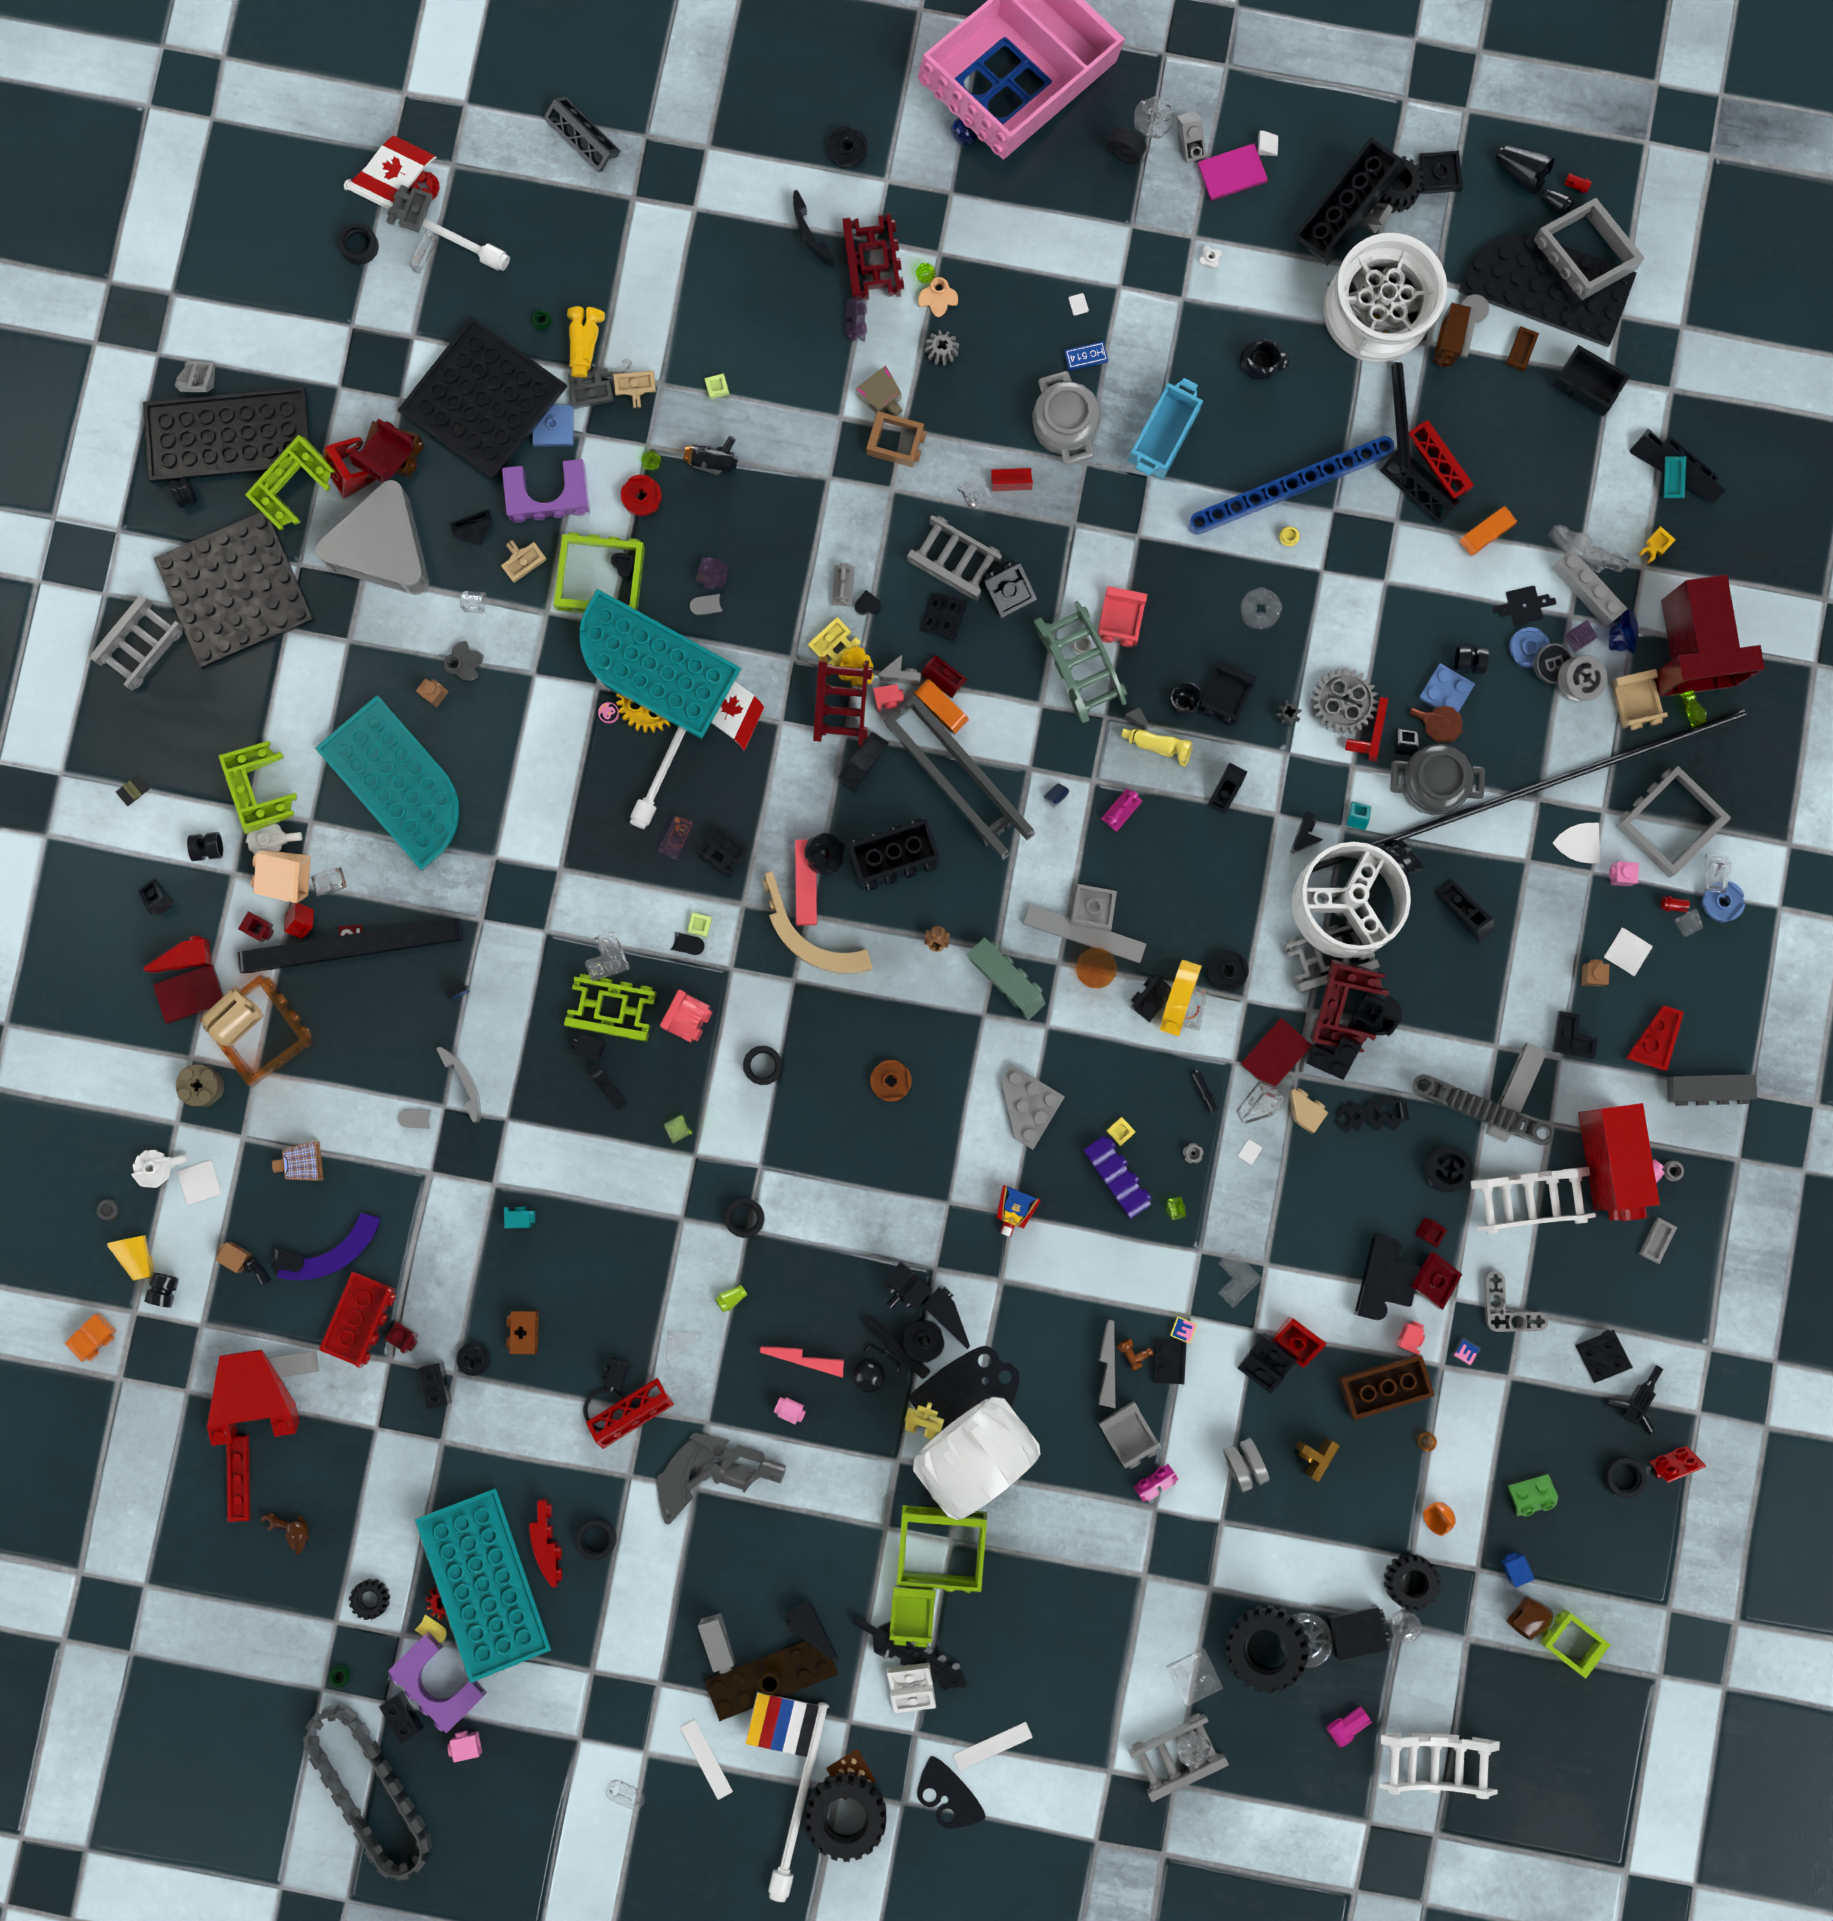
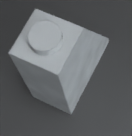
M722 1613L702 1618L698 1624V1629L713 1672L719 1671V1674L731 1671V1667L735 1664V1659Z

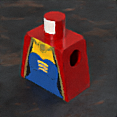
M1003 1185L996 1215L997 1219L1004 1221L999 1233L1011 1237L1015 1226L1024 1229L1041 1199Z

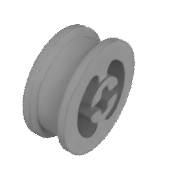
M1593 656L1574 657L1564 662L1560 667L1557 678L1558 686L1561 693L1571 701L1593 700L1599 697L1605 690L1607 672L1602 662ZM1578 665L1582 666V670L1575 671ZM1590 687L1587 692L1584 693L1582 691V688Z

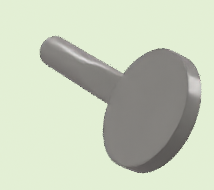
M1477 294L1466 297L1461 304L1471 307L1460 354L1461 358L1468 357L1475 323L1483 321L1489 312L1487 300Z

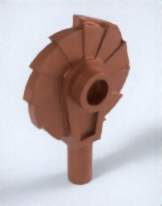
M1442 706L1433 709V712L1427 713L1414 708L1410 711V716L1423 720L1426 733L1437 743L1453 742L1464 731L1461 730L1463 725L1461 715L1453 707Z

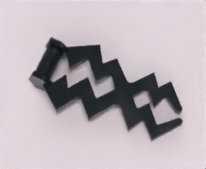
M1381 1095L1378 1103L1372 1099L1365 1109H1361L1355 1102L1352 1103L1350 1108L1344 1104L1337 1114V1118L1345 1112L1350 1118L1354 1111L1360 1117L1358 1120L1352 1117L1347 1126L1338 1120L1335 1123L1346 1133L1350 1131L1352 1126L1359 1132L1364 1122H1368L1376 1131L1385 1122L1394 1131L1404 1120H1410L1406 1103L1407 1099L1396 1100ZM1385 1103L1393 1110L1396 1103H1398L1401 1118L1399 1119L1393 1113L1390 1119L1382 1112L1376 1121L1370 1115V1112L1374 1108L1379 1113Z

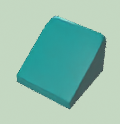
M1351 801L1346 826L1366 830L1370 820L1371 806Z

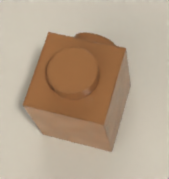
M1590 960V963L1582 965L1581 986L1603 987L1609 985V964H1603V960Z

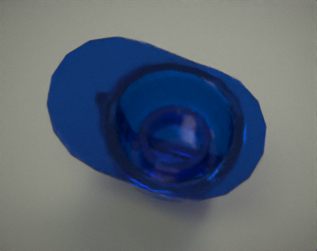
M1627 609L1623 612L1621 621L1609 630V649L1611 651H1629L1632 654L1635 652L1639 629L1636 616L1631 610Z

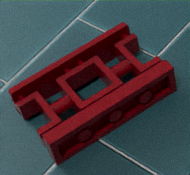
M887 213L884 217L879 215V225L860 228L858 218L853 221L850 218H843V231L853 303L861 302V299L869 300L868 290L888 287L889 297H893V295L901 296V290L904 289L903 277H899L898 270H902L900 258H896V251H899L898 239L893 237V232H896L895 219L891 220L890 213ZM884 225H887L890 248H887L886 240L875 241V234L884 233ZM852 229L856 230V237L867 236V243L858 244L859 252H855ZM883 250L884 264L865 266L863 251ZM889 263H892L895 287H892L891 279L881 280L880 273L889 272ZM857 267H861L862 275L872 274L873 281L863 282L864 291H860Z

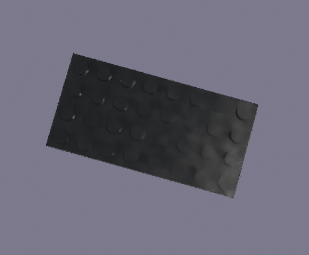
M305 387L143 402L148 478L151 483L174 479L180 480L183 476H187L188 479L266 472L298 435L310 442Z

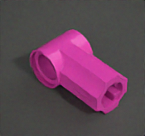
M1359 1706L1343 1719L1338 1718L1330 1723L1326 1729L1337 1746L1343 1747L1354 1739L1355 1734L1372 1722L1363 1708Z

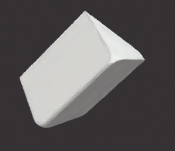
M1260 131L1258 135V154L1277 156L1278 136L1266 131Z

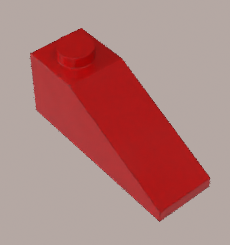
M202 936L189 937V941H182L146 965L144 971L156 973L211 965L209 940L202 939Z

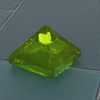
M1182 1196L1167 1201L1166 1212L1172 1220L1186 1217Z

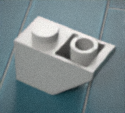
M1196 111L1176 116L1178 136L1186 162L1189 163L1206 158L1203 124L1200 116Z

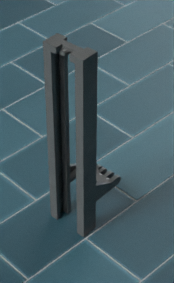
M916 695L905 702L904 707H899L897 713L894 711L884 719L889 730L971 823L985 847L989 844L1002 860L1011 854L1010 851L996 835H1001L1000 833L1004 832L1005 827L1008 829L1011 826L1010 823L1027 841L1035 835L1034 829ZM912 709L1000 809L1002 817L988 827L896 720Z

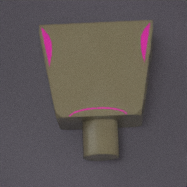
M886 365L855 388L856 396L876 414L877 411L883 413L888 411L894 416H899L903 410L897 404L902 399V393Z

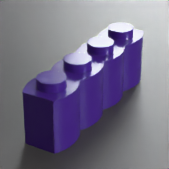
M1102 1136L1083 1149V1151L1129 1219H1132L1151 1205L1150 1200L1152 1198L1146 1189L1141 1190L1137 1184L1140 1180L1134 1172L1130 1173L1127 1170L1126 1166L1128 1163L1122 1154L1117 1155L1114 1150L1116 1145L1110 1137L1106 1139L1105 1136Z

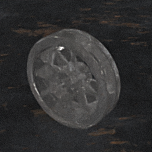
M1309 1612L1294 1614L1297 1617L1296 1621L1298 1624L1302 1623L1304 1626L1303 1622L1310 1623L1308 1630H1304L1305 1635H1308V1647H1310V1654L1305 1668L1317 1667L1328 1659L1333 1650L1334 1640L1329 1625L1316 1614ZM1314 1625L1317 1626L1319 1629L1312 1633ZM1322 1634V1639L1315 1638L1318 1635ZM1279 1636L1281 1650L1287 1658V1645L1282 1637ZM1316 1643H1322L1320 1649L1315 1646ZM1313 1648L1318 1651L1314 1655H1312L1311 1651Z

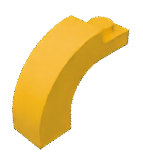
M1185 960L1181 961L1166 1004L1160 1031L1179 1037L1193 991L1198 981L1201 965Z

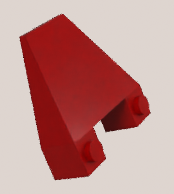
M263 1350L220 1355L207 1423L211 1446L233 1443L238 1432L236 1423L266 1418L271 1420L274 1437L296 1434L300 1423L296 1403Z

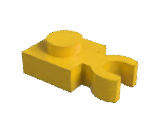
M1660 526L1645 542L1649 547L1642 549L1638 556L1641 557L1644 553H1648L1650 558L1646 563L1649 564L1656 558V553L1661 556L1676 539Z

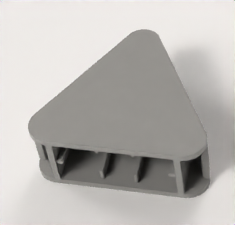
M394 480L383 482L317 543V556L335 573L413 595L422 594L429 586V578L410 499L401 485Z

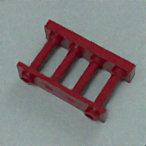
M820 656L818 661L813 741L821 742L822 737L826 736V734L858 736V745H862L863 739H867L868 727H864L868 680H872L873 667H869V661L865 660L864 669L831 666V664H828V657ZM835 674L863 677L862 689L830 686V684L826 683L827 676ZM834 694L862 697L861 709L829 706V704L825 703V696ZM834 714L860 717L859 728L827 726V723H824V716Z

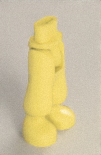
M1133 728L1132 731L1123 729L1121 735L1122 738L1128 739L1130 744L1135 743L1139 748L1166 757H1172L1176 753L1178 754L1180 766L1186 767L1193 746L1192 741L1180 740L1172 736L1156 735Z

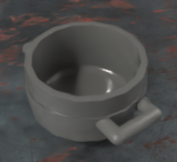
M1445 744L1429 745L1413 754L1409 761L1395 760L1391 763L1390 791L1393 793H1403L1408 803L1421 813L1432 816L1446 814L1460 807L1467 798L1482 799L1484 797L1485 768L1472 766L1467 756L1456 747ZM1399 769H1403L1401 785H1398ZM1474 774H1477L1476 791L1472 790L1475 780Z

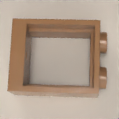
M877 411L866 448L867 455L913 468L914 463L919 462L921 450L918 449L920 443H924L927 431H924L923 423ZM884 422L917 431L910 456L877 447Z

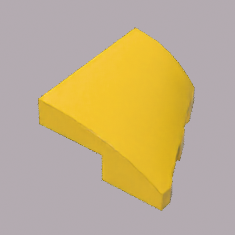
M146 1235L107 1243L108 1248L133 1281L151 1277L154 1267L152 1256H149Z

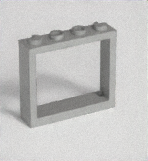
M1597 198L1540 228L1534 239L1538 248L1544 252L1549 262L1555 266L1561 277L1567 281L1573 292L1581 300L1634 272L1644 260V256ZM1585 216L1623 262V264L1589 282L1552 235Z
M1679 766L1673 769L1668 768L1662 773L1661 777L1663 779L1658 784L1654 782L1646 790L1648 794L1644 798L1640 796L1632 804L1634 808L1630 812L1626 810L1619 818L1620 822L1616 825L1668 878L1676 875L1731 819ZM1675 778L1716 819L1671 863L1631 822Z

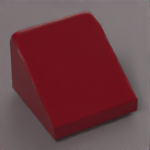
M1424 1218L1415 1235L1437 1248L1447 1230L1435 1221Z

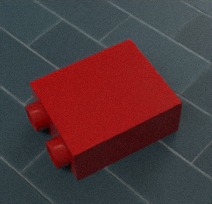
M1643 1103L1578 1112L1586 1165L1590 1171L1588 1177L1594 1210L1608 1211L1609 1221H1629L1647 1218L1646 1207L1660 1205Z

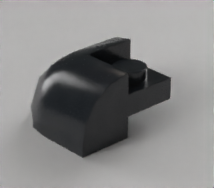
M1366 992L1356 1005L1348 1026L1389 1037L1402 1020V1010L1398 1002L1388 995L1385 999H1381Z

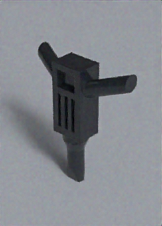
M1656 1365L1648 1380L1642 1385H1637L1628 1402L1608 1398L1605 1405L1623 1409L1622 1417L1633 1424H1639L1641 1421L1647 1432L1651 1434L1654 1427L1645 1413L1656 1395L1653 1392L1655 1383L1663 1369Z

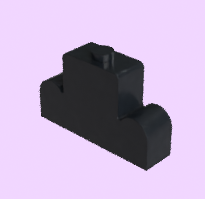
M1379 1234L1372 1235L1354 1315L1381 1320L1388 1312L1385 1302L1406 1307L1412 1306L1414 1294L1418 1292L1411 1288L1420 1272V1267L1395 1260L1402 1252L1401 1243L1397 1239Z

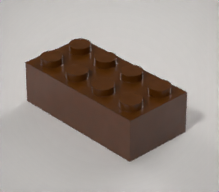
M1414 1354L1338 1377L1349 1417L1353 1420L1435 1396L1423 1356L1420 1354Z

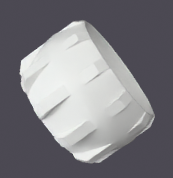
M991 1397L972 1407L930 1440L919 1451V1454L914 1457L913 1471L948 1517L956 1520L964 1519L992 1501L1018 1480L1039 1458L1040 1446L1004 1398Z

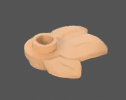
M941 277L932 279L929 287L921 290L918 298L919 307L930 306L932 313L938 318L945 314L948 305L957 306L958 304L956 291L951 289L948 282ZM936 286H941L943 289L940 290V291H937V290L935 289V287H936Z

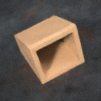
M269 850L257 852L253 857V867H255V875L252 876L251 886L254 887L253 893L292 903H298L308 896L311 856Z

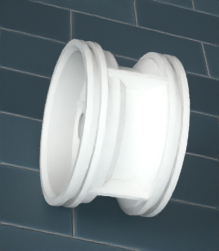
M1381 233L1359 242L1343 260L1325 294L1323 311L1330 335L1345 352L1360 360L1381 363L1397 360L1407 355L1421 342L1444 308L1447 297V280L1443 266L1427 245L1405 234ZM1376 266L1385 267L1382 273L1378 270H1372L1370 268ZM1405 277L1412 282L1415 289L1411 285H1404ZM1389 278L1395 279L1396 283H1391ZM1369 279L1374 280L1377 285H1372ZM1350 283L1355 287V292L1349 293ZM1400 294L1407 295L1408 300L1403 299ZM1360 297L1367 298L1369 303H1364ZM1393 312H1398L1400 318L1395 317ZM1418 312L1415 321L1411 324L1407 314ZM1372 313L1378 314L1381 319L1374 318Z

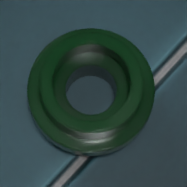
M538 310L532 315L531 321L536 329L546 330L550 327L552 318L549 312ZM544 318L545 322L539 323V319Z
M336 1665L329 1672V1681L333 1686L342 1687L350 1680V1671L344 1665ZM337 1672L343 1673V1679L337 1678Z

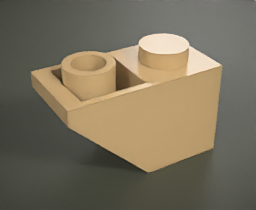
M1291 1089L1289 1097L1294 1122L1309 1133H1315L1328 1114L1324 1110L1326 1107L1317 1100L1313 1102L1308 1099L1309 1095L1302 1089Z

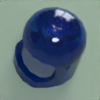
M959 117L951 125V134L961 146H971L974 143L973 141L978 138L974 131L971 134L969 133L972 129L966 127Z

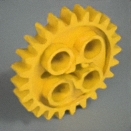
M618 693L616 694L618 698L622 699L616 702L617 706H623L618 710L619 713H626L622 719L624 721L629 720L628 725L630 727L636 724V731L643 727L644 733H647L648 728H651L652 732L655 733L656 727L663 731V724L670 727L669 721L660 716L651 717V711L643 707L636 710L632 709L631 705L633 702Z

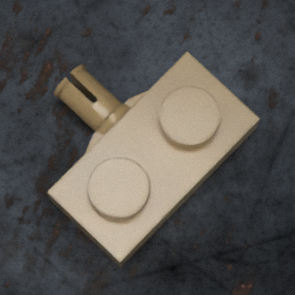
M654 371L613 374L615 395L632 396L633 408H641L640 395L656 392Z
M512 540L510 541L511 545L507 543L506 546L513 555L501 566L513 583H515L547 559L534 542L526 548L519 550Z

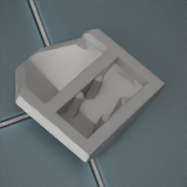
M187 361L185 368L176 379L175 387L179 392L210 391L214 388L215 363Z

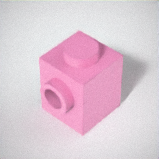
M1618 861L1612 864L1609 870L1610 885L1633 886L1637 884L1639 863Z
M467 1730L457 1732L449 1741L450 1744H448V1754L450 1757H453V1762L476 1758L482 1753L478 1731L468 1733Z

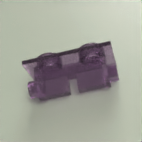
M855 296V300L850 299L846 304V319H853L852 322H846V337H848L849 341H855L856 337L865 342V334L867 333L865 315L867 314V307L865 302Z

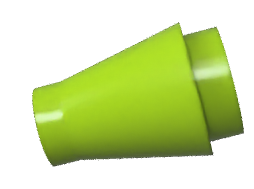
M739 1285L736 1288L719 1293L715 1300L724 1313L736 1306L747 1296V1293L742 1285Z

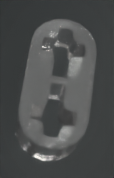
M613 1780L606 1788V1796L609 1800L628 1809L638 1810L644 1804L645 1794L643 1791L623 1781ZM619 1786V1791L624 1793V1795L617 1793L616 1796L612 1795L613 1791L610 1787ZM635 1794L639 1795L638 1799L641 1802H636V1804H632V1799L626 1796L634 1797Z

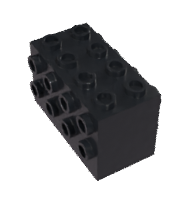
M917 819L903 827L898 825L891 828L890 831L884 833L882 831L877 832L869 838H858L848 844L850 857L861 890L872 891L877 889L879 884L886 883V885L898 882L897 879L903 876L908 879L917 876V872L925 870V872L937 869L936 866L940 863V856L927 819Z

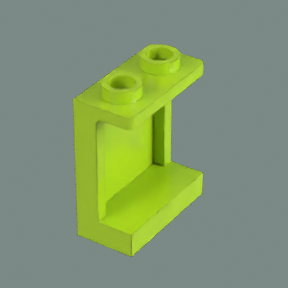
M893 1587L889 1640H894L893 1645L906 1646V1642H915V1647H927V1643H932L936 1590Z

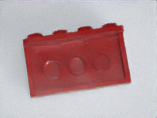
M352 1272L319 1350L354 1364L357 1368L367 1365L371 1358L369 1351L372 1345H376L380 1336L378 1330L380 1326H384L388 1318L386 1311L389 1306L393 1305L396 1299L394 1294L396 1289L359 1273Z

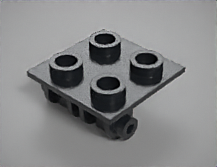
M932 593L919 631L945 636L947 640L954 641V638H957V632L961 626L960 623L963 620L962 617L967 608L968 600Z
M1614 1330L1603 1331L1601 1335L1575 1345L1594 1383L1633 1368Z

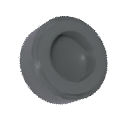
M110 1199L101 1201L97 1206V1215L103 1220L115 1219L120 1211L118 1203Z

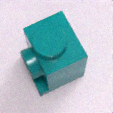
M504 1207V1228H532V1223H536L535 1211H527V1207H514V1211H512L511 1207Z

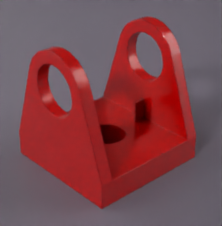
M360 437L326 446L324 450V458L335 470V473L331 472L330 478L343 499L376 480L373 477L366 479L370 475L364 471L350 474L342 459L349 456L353 449L358 450L362 447L364 442ZM357 443L355 446H353V447L347 449V448H348L349 446H351L352 444Z

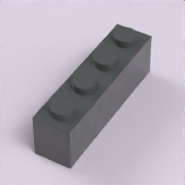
M1756 1074L1667 1077L1668 1102H1675V1106H1688V1102H1696V1105H1709V1101H1716L1717 1105H1729V1101H1737V1104H1750V1100L1757 1099Z

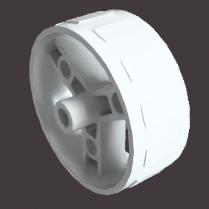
M1360 842L1340 843L1325 849L1315 856L1300 873L1292 895L1294 919L1305 939L1325 954L1346 959L1366 956L1376 952L1391 941L1403 927L1409 915L1411 904L1409 884L1400 865L1380 848ZM1342 856L1359 860L1344 888H1307L1309 876L1314 866L1319 862ZM1361 871L1366 872L1368 878L1364 877ZM1378 873L1386 880L1394 899L1393 921L1388 933L1367 901L1369 890ZM1337 896H1339V897L1334 901V903H1332V897H1337ZM1317 897L1322 898L1324 904L1319 903ZM1357 908L1361 911L1363 919H1360L1356 914L1355 910ZM1311 913H1335L1339 917H1346L1363 945H1350L1335 940L1318 926ZM1364 923L1370 926L1371 931L1365 928Z

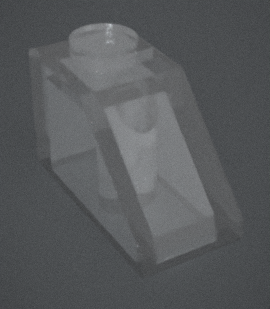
M1259 1080L1236 1109V1112L1241 1122L1247 1124L1273 1116L1282 1106L1285 1099L1278 1087Z

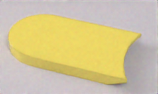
M426 1614L421 1624L415 1629V1631L423 1636L429 1631L439 1643L443 1642L447 1636L446 1628Z

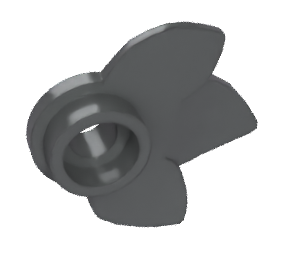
M462 641L454 645L451 655L445 658L444 668L450 674H457L462 680H476L479 676L475 668L482 663L484 655L477 651H469L467 641ZM452 662H458L456 668L451 667Z

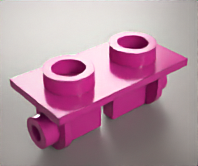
M1127 788L1101 819L1117 832L1143 801L1135 791H1130Z
M1167 1464L1158 1468L1156 1472L1147 1478L1141 1479L1133 1487L1143 1502L1146 1500L1149 1502L1160 1494L1157 1487L1161 1486L1162 1490L1165 1491L1175 1485L1179 1479L1170 1465Z

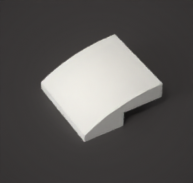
M929 1663L887 1668L894 1713L936 1708Z

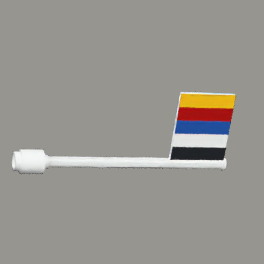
M757 1692L745 1744L806 1757L781 1865L778 1867V1870H773L768 1889L770 1899L777 1902H785L786 1897H789L794 1877L790 1873L789 1867L829 1705L825 1702H819L816 1705Z

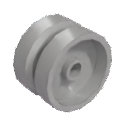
M1251 1438L1240 1442V1450L1243 1456L1233 1445L1223 1449L1229 1471L1242 1493L1253 1488L1250 1475L1259 1485L1270 1481L1263 1460Z

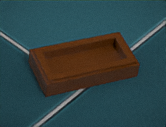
M1520 326L1505 365L1524 372L1539 333Z

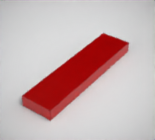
M249 1435L235 1436L233 1443L226 1444L227 1522L250 1521Z

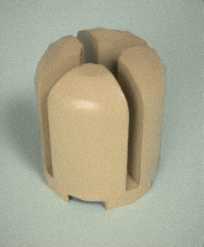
M236 986L227 992L202 1018V1025L205 1031L217 1043L228 1047L234 1045L264 1017L261 1014V1009L246 996H241L240 993L242 991Z

